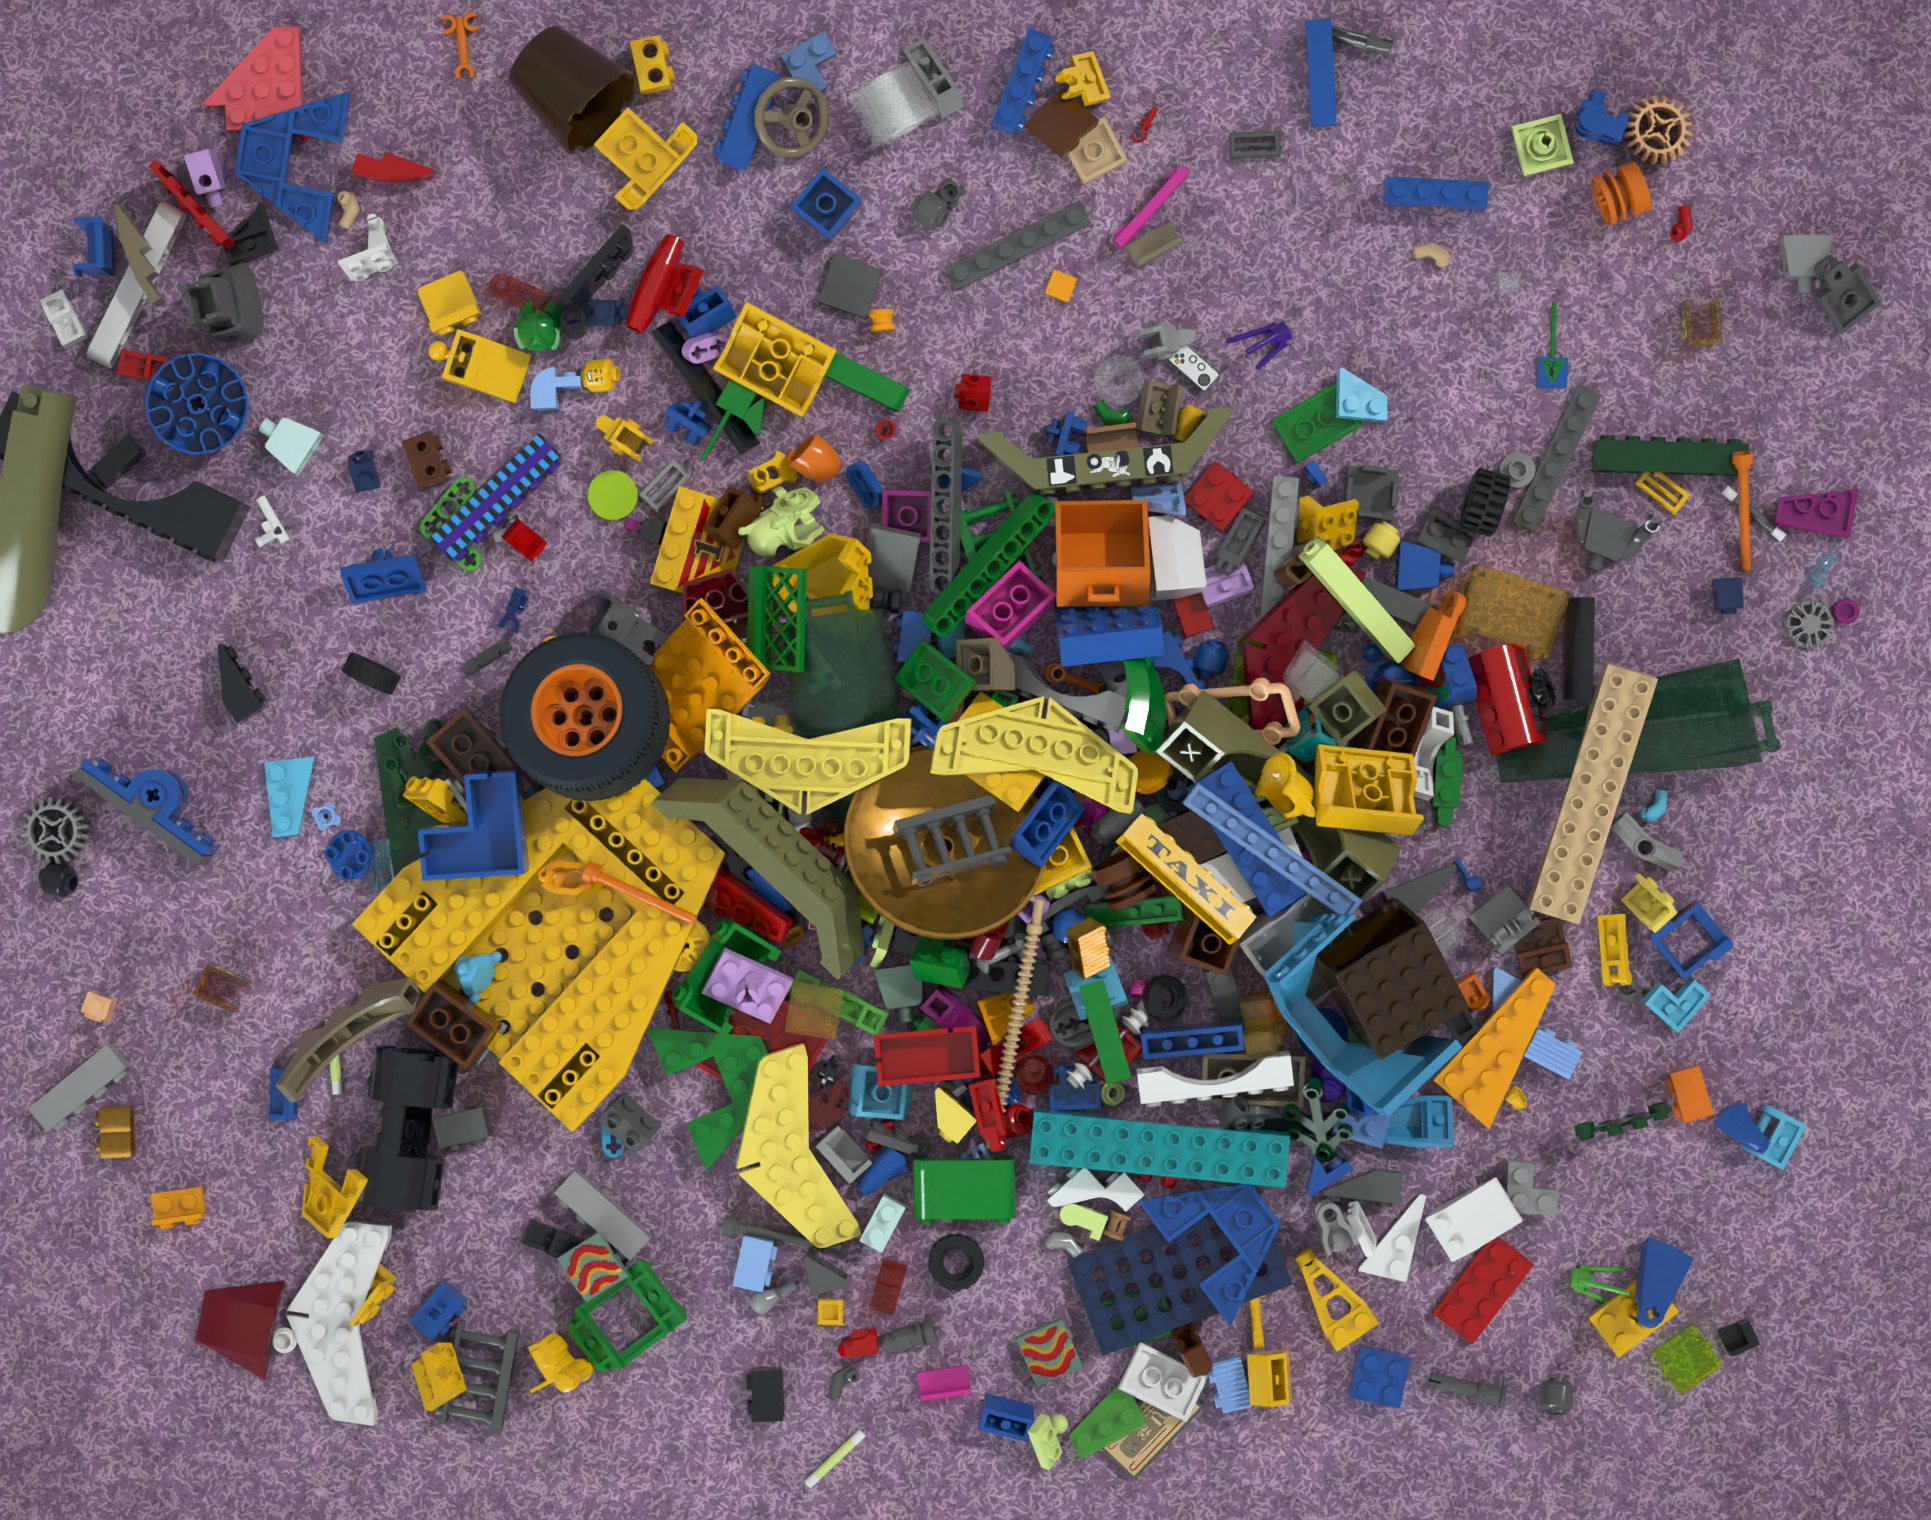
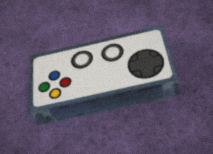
M1189 345L1179 347V351L1173 354V358L1166 360L1203 394L1221 375Z

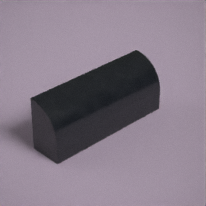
M1595 597L1564 598L1561 700H1593Z

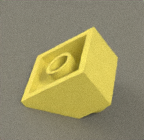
M937 1085L935 1098L937 1123L940 1129L939 1135L949 1143L954 1141L958 1144L976 1123L975 1113L948 1090Z

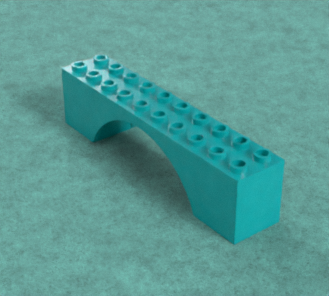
M1034 1107L1029 1163L1285 1188L1290 1136L1286 1131L1269 1129L1235 1130L1223 1129L1222 1127L1163 1124L1113 1118L1080 1111L1050 1110L1048 1108Z

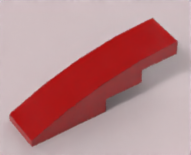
M121 349L116 374L148 381L159 365L171 358Z

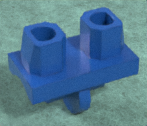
M699 400L694 405L685 401L682 406L674 402L665 412L667 417L664 427L672 432L678 431L681 424L689 428L684 439L692 445H696L713 428L712 425L704 421L707 414L700 410L702 402Z
M1067 410L1062 430H1059L1061 420L1053 418L1051 427H1043L1042 431L1049 434L1047 443L1054 445L1056 436L1060 437L1055 456L1078 454L1080 444L1068 441V435L1070 431L1083 435L1087 421L1074 416L1075 412Z
M919 703L916 707L912 706L902 717L912 719L911 736L913 738L910 744L914 746L919 741L923 746H928L934 751L936 734L947 723L941 719H937L933 723L926 717L929 714V709L922 703Z

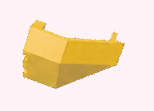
M830 533L772 565L775 567L807 569L806 621L835 637L863 643L874 623V612H870V598H873L872 578L868 577V564L871 563V552L857 539ZM774 572L773 586L775 587L780 579ZM793 574L788 580L793 588L797 586L798 574ZM785 586L778 592L783 600L789 596ZM794 599L788 605L792 613L797 611V604Z

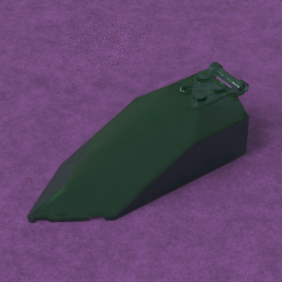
M852 590L845 591V594L809 599V597H806L804 672L787 671L797 735L806 739H812L899 718L882 609L855 610ZM847 605V612L812 617L811 609ZM792 625L787 632L793 640L796 637V629ZM782 637V639H783V646H784V650H785V649L787 648L788 644L786 643V641H785L784 638ZM791 651L787 659L791 665L795 666L796 656ZM856 791L817 810L837 834L844 833L847 812Z

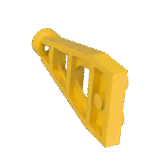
M1311 1247L1306 1248L1294 1257V1260L1301 1268L1322 1330L1337 1352L1379 1324L1365 1301L1316 1257ZM1312 1261L1311 1265L1305 1266L1306 1264ZM1321 1274L1325 1275L1334 1285V1288L1324 1295H1319L1313 1282ZM1340 1295L1350 1303L1351 1310L1337 1320H1334L1330 1317L1326 1304L1333 1296Z

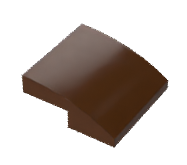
M1061 89L1030 118L1025 126L1060 158H1063L1079 145L1080 139L1096 128L1099 119L1076 99L1064 100L1062 98V94L1066 92L1064 89Z
M1548 917L1539 919L1541 923L1514 944L1522 978H1525L1535 966L1544 974L1572 968L1569 947L1560 918Z

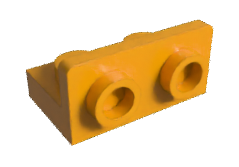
M202 1186L151 1194L154 1214L152 1226L159 1225L160 1229L175 1227V1222L184 1221L185 1225L200 1223V1219L207 1216Z

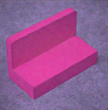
M967 1364L917 1372L920 1401L971 1394Z

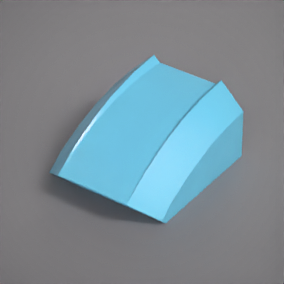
M855 1063L850 1072L851 1079L847 1101L849 1114L860 1117L905 1120L911 1109L913 1083L878 1086L876 1065Z

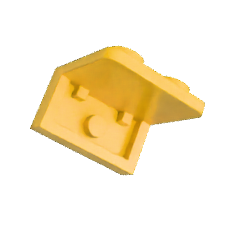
M462 271L452 273L418 289V295L430 321L428 324L432 333L436 336L440 335L443 337L455 331L454 328L464 325V327L472 325L478 321L477 318L483 316L466 275Z
M379 1264L367 1300L349 1323L353 1327L359 1323L363 1325L369 1318L372 1319L381 1309L378 1304L383 1299L386 1300L395 1290L393 1284L398 1278L381 1264Z

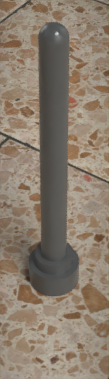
M725 1215L722 1235L732 1237V1235L741 1233L818 1248L804 1235L740 1223V1220H736L734 1216ZM837 1243L818 1249L841 1252L843 1245Z

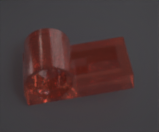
M883 1258L870 1309L894 1315L907 1270L906 1264Z

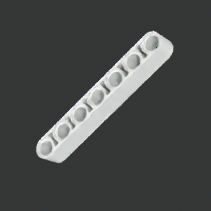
M162 201L157 207L144 234L145 239L153 248L145 256L158 274L187 217V212L165 201ZM130 264L86 355L87 358L109 369L115 365L120 351L147 300V296L139 285ZM157 277L151 281L153 284L155 283Z

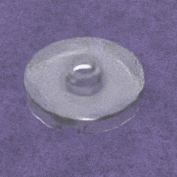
M1123 355L1111 356L1097 368L1094 377L1095 390L1099 397L1107 404L1125 406L1134 402L1142 393L1144 372L1132 358ZM1122 377L1124 379L1123 385H1116L1114 379Z

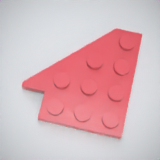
M298 26L273 27L204 101L205 107H225L226 130L228 132L241 131L243 123L303 105L300 28Z

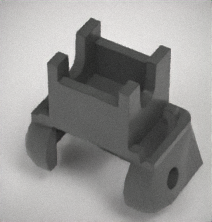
M245 262L199 275V280L195 284L179 286L180 291H185L191 320L187 321L188 326L205 327L206 332L212 334V338L222 342L238 341L263 332L264 321L259 292L253 274ZM231 320V324L235 325V327L229 329L225 326H212Z
M599 588L597 593L605 598L588 626L589 631L618 641L630 649L643 662L651 665L654 657L643 650V642L651 640L662 646L668 635L638 617L639 611Z

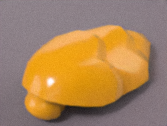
M554 861L545 865L537 874L541 886L557 895L578 896L595 885L594 882L590 884L581 879L585 868L581 863Z

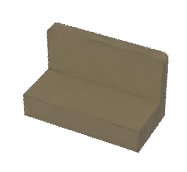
M1168 222L1126 245V249L1137 269L1181 246L1183 240L1177 235L1171 222Z

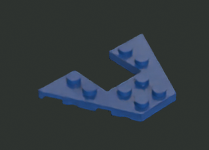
M349 91L243 123L241 128L234 174L249 184L259 194L266 197L285 214L297 221L298 224L314 234L323 243L328 242L335 193L286 184L294 134H300L344 143L352 93Z
M1238 1184L1139 1200V1204L1168 1243L1210 1213L1240 1255L1199 1284L1226 1323L1231 1326L1281 1225L1279 1220L1252 1184Z

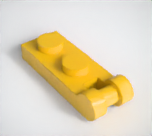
M1625 914L1599 915L1598 929L1604 986H1614L1615 983L1630 985L1632 974L1629 970ZM1614 965H1618V973L1613 972Z

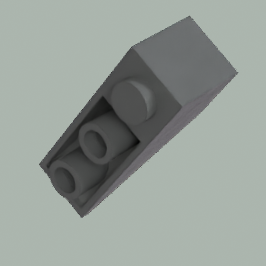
M1374 1168L1325 1187L1321 1190V1193L1326 1195L1327 1200L1341 1202L1343 1197L1352 1198V1202L1357 1201L1359 1204H1367L1369 1200L1378 1201V1206L1392 1207L1393 1203L1399 1204L1403 1173L1401 1171Z

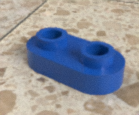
M857 461L849 465L846 471L847 479L863 506L869 510L882 506L883 489L870 467L863 461Z

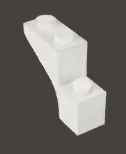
M1072 1168L1066 1174L1068 1179L1062 1185L1057 1182L1048 1190L1047 1193L1050 1196L1047 1197V1201L1051 1206L1058 1207L1103 1197L1116 1202L1126 1212L1144 1196V1192L1126 1172H1113L1105 1180L1108 1184L1104 1187L1089 1169Z

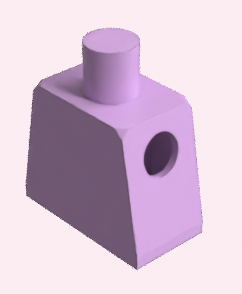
M205 149L184 155L196 194L205 195L208 208L223 205L219 190L225 189L226 185L216 149ZM207 175L210 176L212 180L210 186L206 185L205 178Z

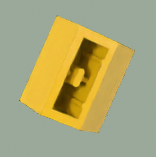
M1289 1348L1247 1354L1250 1405L1275 1407L1290 1404L1292 1388Z

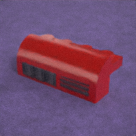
M1522 643L1489 648L1480 651L1479 654L1468 657L1467 659L1477 685L1476 703L1490 755L1497 756L1514 749L1528 748L1549 741L1539 703L1532 691V677Z

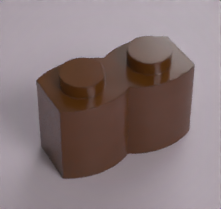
M1319 536L1300 542L1291 552L1290 558L1283 560L1277 566L1274 576L1285 588L1301 584L1311 576L1312 571L1298 556L1309 542L1315 538L1321 540Z
M1189 1323L1173 1329L1171 1336L1190 1375L1195 1378L1206 1375L1212 1370L1213 1363L1195 1326Z

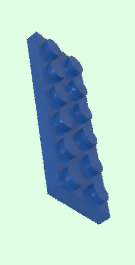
M1231 760L1196 781L1283 843ZM1195 783L1187 787L1188 791L1192 789ZM1210 824L1269 917L1307 893Z

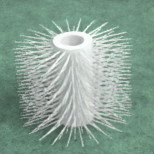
M908 68L904 72L901 69H897L894 72L889 71L869 82L870 84L862 86L864 88L860 90L865 94H857L859 95L858 99H860L857 101L859 102L858 104H860V101L862 103V106L859 108H866V111L863 113L868 114L867 118L869 119L866 120L868 121L867 123H869V120L871 122V125L868 127H875V130L871 133L877 131V135L880 136L878 141L882 140L883 135L887 136L885 138L889 140L896 135L899 137L904 135L905 137L906 133L912 132L918 125H923L920 123L926 122L924 119H929L930 113H934L929 109L932 107L929 104L930 102H928L930 100L925 99L928 97L926 96L927 94L921 95L922 90H919V87L920 89L923 87L917 84L921 81H914L917 79L915 78L917 76L911 78V72L908 71Z

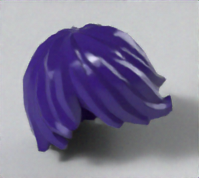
M1316 1057L1313 1060L1315 1062L1314 1065L1310 1068L1313 1071L1312 1077L1319 1078L1324 1083L1320 1102L1330 1103L1339 1100L1346 1093L1345 1084L1327 1070Z

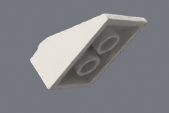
M1496 1177L1434 1208L1425 1218L1452 1262L1477 1250L1523 1221Z

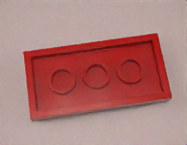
M1498 1236L1482 1246L1431 1313L1473 1345L1534 1264Z

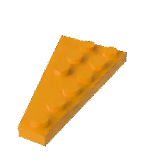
M1536 966L1479 1027L1480 1030L1472 1034L1462 1045V1048L1433 1077L1437 1084L1488 1129H1490L1556 986Z

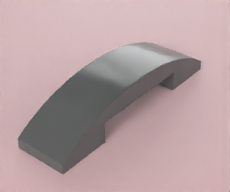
M1095 885L1081 888L1049 905L1048 911L1042 915L1040 924L1043 926L1042 933L1049 930L1044 922L1045 919L1085 895L1089 897L1092 903L1103 897V892L1111 885Z

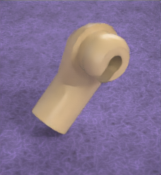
M341 191L337 199L342 205L344 214L338 224L350 230L359 214L360 208L356 197L351 192Z
M1430 243L1413 247L1415 259L1430 256L1436 260L1438 267L1448 266L1450 254L1448 250L1438 244Z

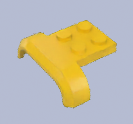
M627 107L594 143V146L631 179L614 197L628 210H638L697 145V134L682 122L665 142Z

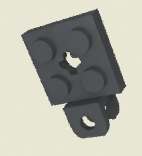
M1827 255L1814 266L1815 275L1820 284L1824 286L1815 296L1839 334L1845 333L1881 304L1859 265L1854 263L1851 267H1848L1832 255ZM1830 264V269L1824 272L1825 265ZM1852 294L1850 302L1848 304L1844 302L1846 296Z

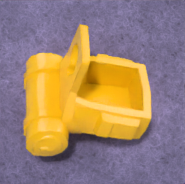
M556 1331L534 1341L528 1347L538 1368L546 1378V1380L531 1388V1393L553 1382L559 1391L569 1392L574 1390L582 1381H586L591 1377L595 1367L585 1357L574 1359L567 1349V1343Z

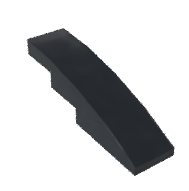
M530 1218L521 1239L522 1244L544 1251L547 1255L555 1258L560 1257L585 1241L582 1238ZM627 1258L621 1259L624 1267L627 1263Z

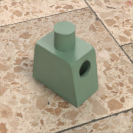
M911 964L875 969V975L886 1009L897 1008L899 1023L914 1021L912 1006L922 1005L923 981L915 980Z

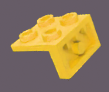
M1309 495L1300 497L1295 542L1299 544L1302 541L1319 536L1333 550L1349 546L1354 542L1359 502L1353 499L1322 507Z

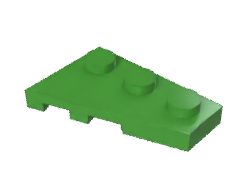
M1119 1384L1069 1435L1080 1459H1084L1148 1425L1136 1397L1118 1389Z

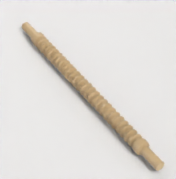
M1035 898L1031 922L1026 927L1028 935L1025 936V939H1027V942L1023 943L1026 948L1022 950L1024 957L1020 958L1023 963L1019 965L1021 971H1018L1020 978L1016 979L1018 985L1015 986L1017 992L1013 993L1016 998L1012 1000L1014 1007L1010 1008L1013 1011L1012 1014H1009L1011 1021L1007 1022L1010 1028L1006 1029L1008 1035L1005 1036L1007 1042L1003 1043L1006 1048L1002 1050L1004 1057L1000 1058L1003 1061L1002 1064H999V1067H1001V1071H998L1000 1078L996 1079L999 1082L997 1089L1003 1113L1006 1112V1109H1004V1105H1007L1005 1099L1009 1097L1006 1094L1007 1091H1010L1008 1084L1012 1083L1009 1080L1013 1076L1011 1070L1015 1068L1012 1066V1063L1016 1062L1014 1056L1017 1055L1015 1049L1019 1048L1016 1044L1017 1041H1020L1018 1034L1022 1033L1019 1028L1023 1027L1021 1020L1025 1019L1022 1013L1026 1012L1024 1006L1027 1005L1025 999L1029 998L1026 995L1027 991H1030L1028 984L1032 983L1029 978L1033 977L1031 970L1035 969L1032 963L1036 962L1034 956L1037 955L1035 949L1039 948L1036 943L1040 941L1038 935L1042 933L1043 926L1040 924L1045 900ZM987 1140L986 1148L990 1149L989 1141Z

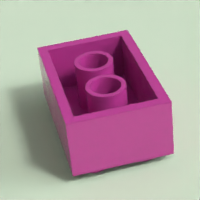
M1018 561L966 611L964 622L981 638H997L1005 651H1007L1054 605L1056 594L1022 562Z

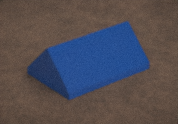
M1053 780L1013 833L1009 846L1036 866L1042 868L1085 809L1066 785Z

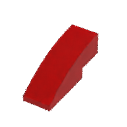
M388 152L384 153L382 161L357 153L351 170L355 176L390 183L421 181L434 178L436 174L432 168Z

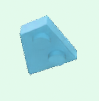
M1339 368L1336 381V418L1381 423L1387 421L1388 396L1344 368Z

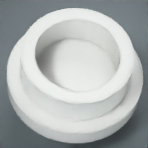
M282 1327L273 1333L272 1346L276 1351L288 1353L295 1348L297 1340L292 1329Z

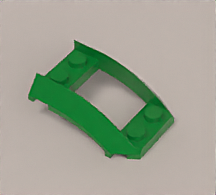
M1151 657L1121 660L1124 663L1127 677V695L1124 709L1128 712L1126 724H1121L1120 729L1145 755L1157 753L1156 751L1163 739L1166 722V702L1159 676L1151 663Z
M640 1259L626 1269L629 1277L591 1301L582 1302L574 1309V1314L569 1322L567 1331L597 1371H607L608 1369L621 1370L633 1359L687 1320L685 1305L679 1306L652 1270L651 1266L654 1265L653 1263ZM629 1284L658 1324L618 1353L589 1313Z

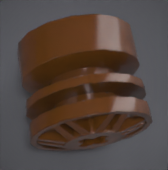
M1125 850L1108 857L1091 869L1098 886L1111 885L1103 892L1104 899H1110L1107 902L1110 910L1134 905L1158 888L1155 880H1149L1152 877L1149 871L1138 873L1143 866Z

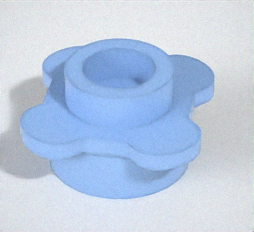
M327 802L325 806L312 810L311 814L318 824L317 828L320 831H326L329 826L339 825L341 822V817L336 814L335 804L332 802ZM325 814H328V819L324 818Z

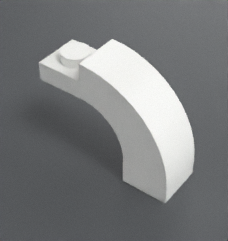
M1433 707L1414 757L1417 783L1413 797L1427 801L1434 797V760L1442 744L1454 735L1453 712Z

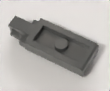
M863 1121L860 1127L861 1132L868 1141L908 1154L912 1152L925 1157L931 1145L928 1139L919 1134L912 1137L901 1129H895V1131L887 1129L884 1124L873 1121V1123Z

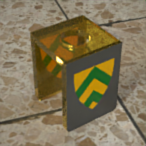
M1719 298L1709 301L1711 339L1692 340L1689 300H1684L1680 303L1683 348L1716 346L1722 342Z

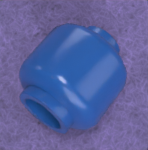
M1207 639L1206 642H1201L1198 645L1193 659V664L1199 669L1198 674L1212 678L1213 675H1220L1224 672L1230 656L1229 651L1226 649V644L1218 640Z

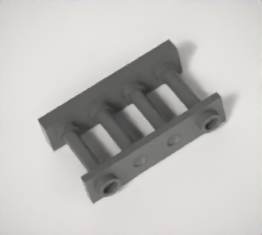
M993 794L895 820L893 826L895 838L903 837L907 840L917 870L911 874V885H928L934 881L933 879L988 864L993 866L1001 865L1009 859L1012 851L1011 847L1000 848L990 819L991 812L994 811L996 805ZM973 817L980 819L990 849L989 852L975 854L965 824L967 819ZM951 823L956 827L966 858L952 862L941 832L943 825ZM925 830L931 832L941 865L930 868L926 867L916 837L918 832Z
M460 1320L457 1326H453L450 1341H454L453 1348L456 1352L459 1366L496 1372V1375H500L499 1383L494 1385V1387L465 1382L467 1390L464 1392L491 1397V1400H495L494 1410L486 1412L451 1405V1399L438 1407L437 1416H441L440 1424L444 1425L448 1421L449 1415L487 1422V1425H491L490 1433L500 1434L504 1426L520 1331L510 1329L507 1335H503V1337L464 1330L466 1321ZM462 1340L500 1347V1350H504L503 1360L495 1362L460 1355Z

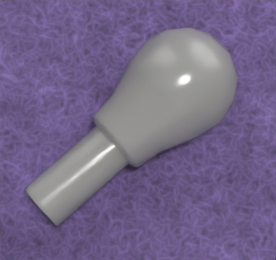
M792 1280L778 1288L755 1292L750 1299V1306L757 1313H765L780 1301L781 1297L796 1290L797 1287Z

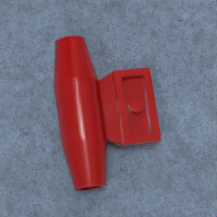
M666 234L649 258L632 296L625 326L630 330L644 334L660 309L665 313L684 317L704 271L696 266L679 264L684 246V241L680 238Z

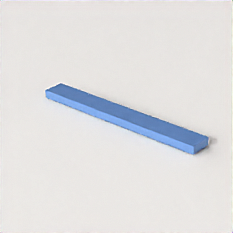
M1198 782L1195 783L1182 801V804L1333 912L1354 914L1362 903L1360 898Z

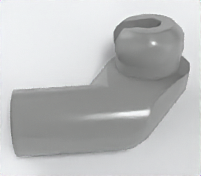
M511 513L505 528L492 531L495 543L505 541L502 535L517 518L523 523L525 522L521 513Z

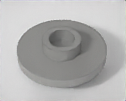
M1511 453L1501 462L1500 474L1510 477L1511 487H1524L1535 476V464L1531 457L1525 453Z

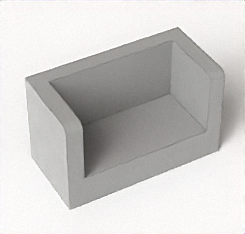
M840 1124L815 1146L849 1184L872 1164L871 1158Z

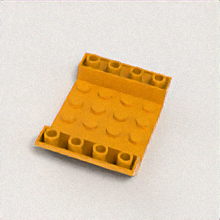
M702 598L684 615L685 621L652 655L654 660L651 665L646 664L661 682L668 699L670 732L667 745H665V750L661 757L675 772L682 769L705 749L706 710L721 709L737 715L766 685L771 674Z

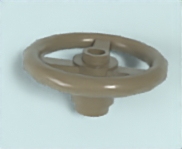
M783 77L770 83L760 94L754 109V126L760 141L770 152L784 158L801 157L813 151L824 139L829 126V107L824 94L814 83L801 77ZM786 87H799L802 89L795 105H787L781 112L765 111L769 99L777 91ZM812 96L819 108V125L813 137L808 140L805 131L812 124V114L806 106ZM764 121L781 122L786 129L793 130L799 147H784L775 143L768 135Z

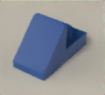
M1314 1155L1306 1188L1309 1195L1316 1194L1354 1170L1347 1159L1342 1161L1341 1158H1338L1328 1164L1329 1169L1324 1171Z

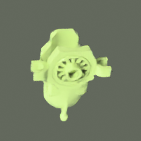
M782 486L774 488L772 492L777 496V499H774L773 506L761 512L759 517L753 520L750 525L740 527L738 529L739 535L744 536L747 534L749 547L755 554L762 557L775 556L776 550L780 545H785L792 550L810 545L824 531L823 526L818 524L809 513L820 503L817 494L807 487L792 490L788 493ZM800 518L803 524L794 526L797 519Z

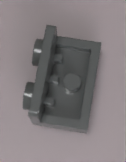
M626 1092L599 1119V1122L634 1154L661 1127Z

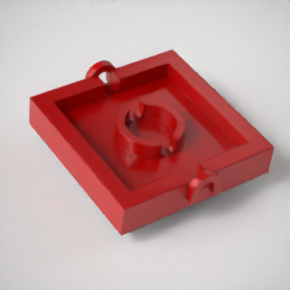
M1214 461L1184 500L1189 507L1198 513L1197 516L1204 522L1207 520L1221 532H1224L1254 494V491L1239 480L1240 478L1233 472H1228Z

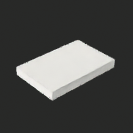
M1139 1342L1118 1389L1187 1422L1208 1375L1192 1377L1184 1363Z

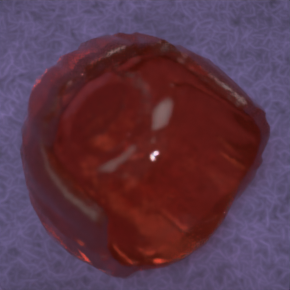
M1030 1052L1017 1061L1013 1070L1017 1087L1028 1095L1043 1094L1055 1082L1056 1073L1053 1065L1050 1063V1059L1037 1052Z

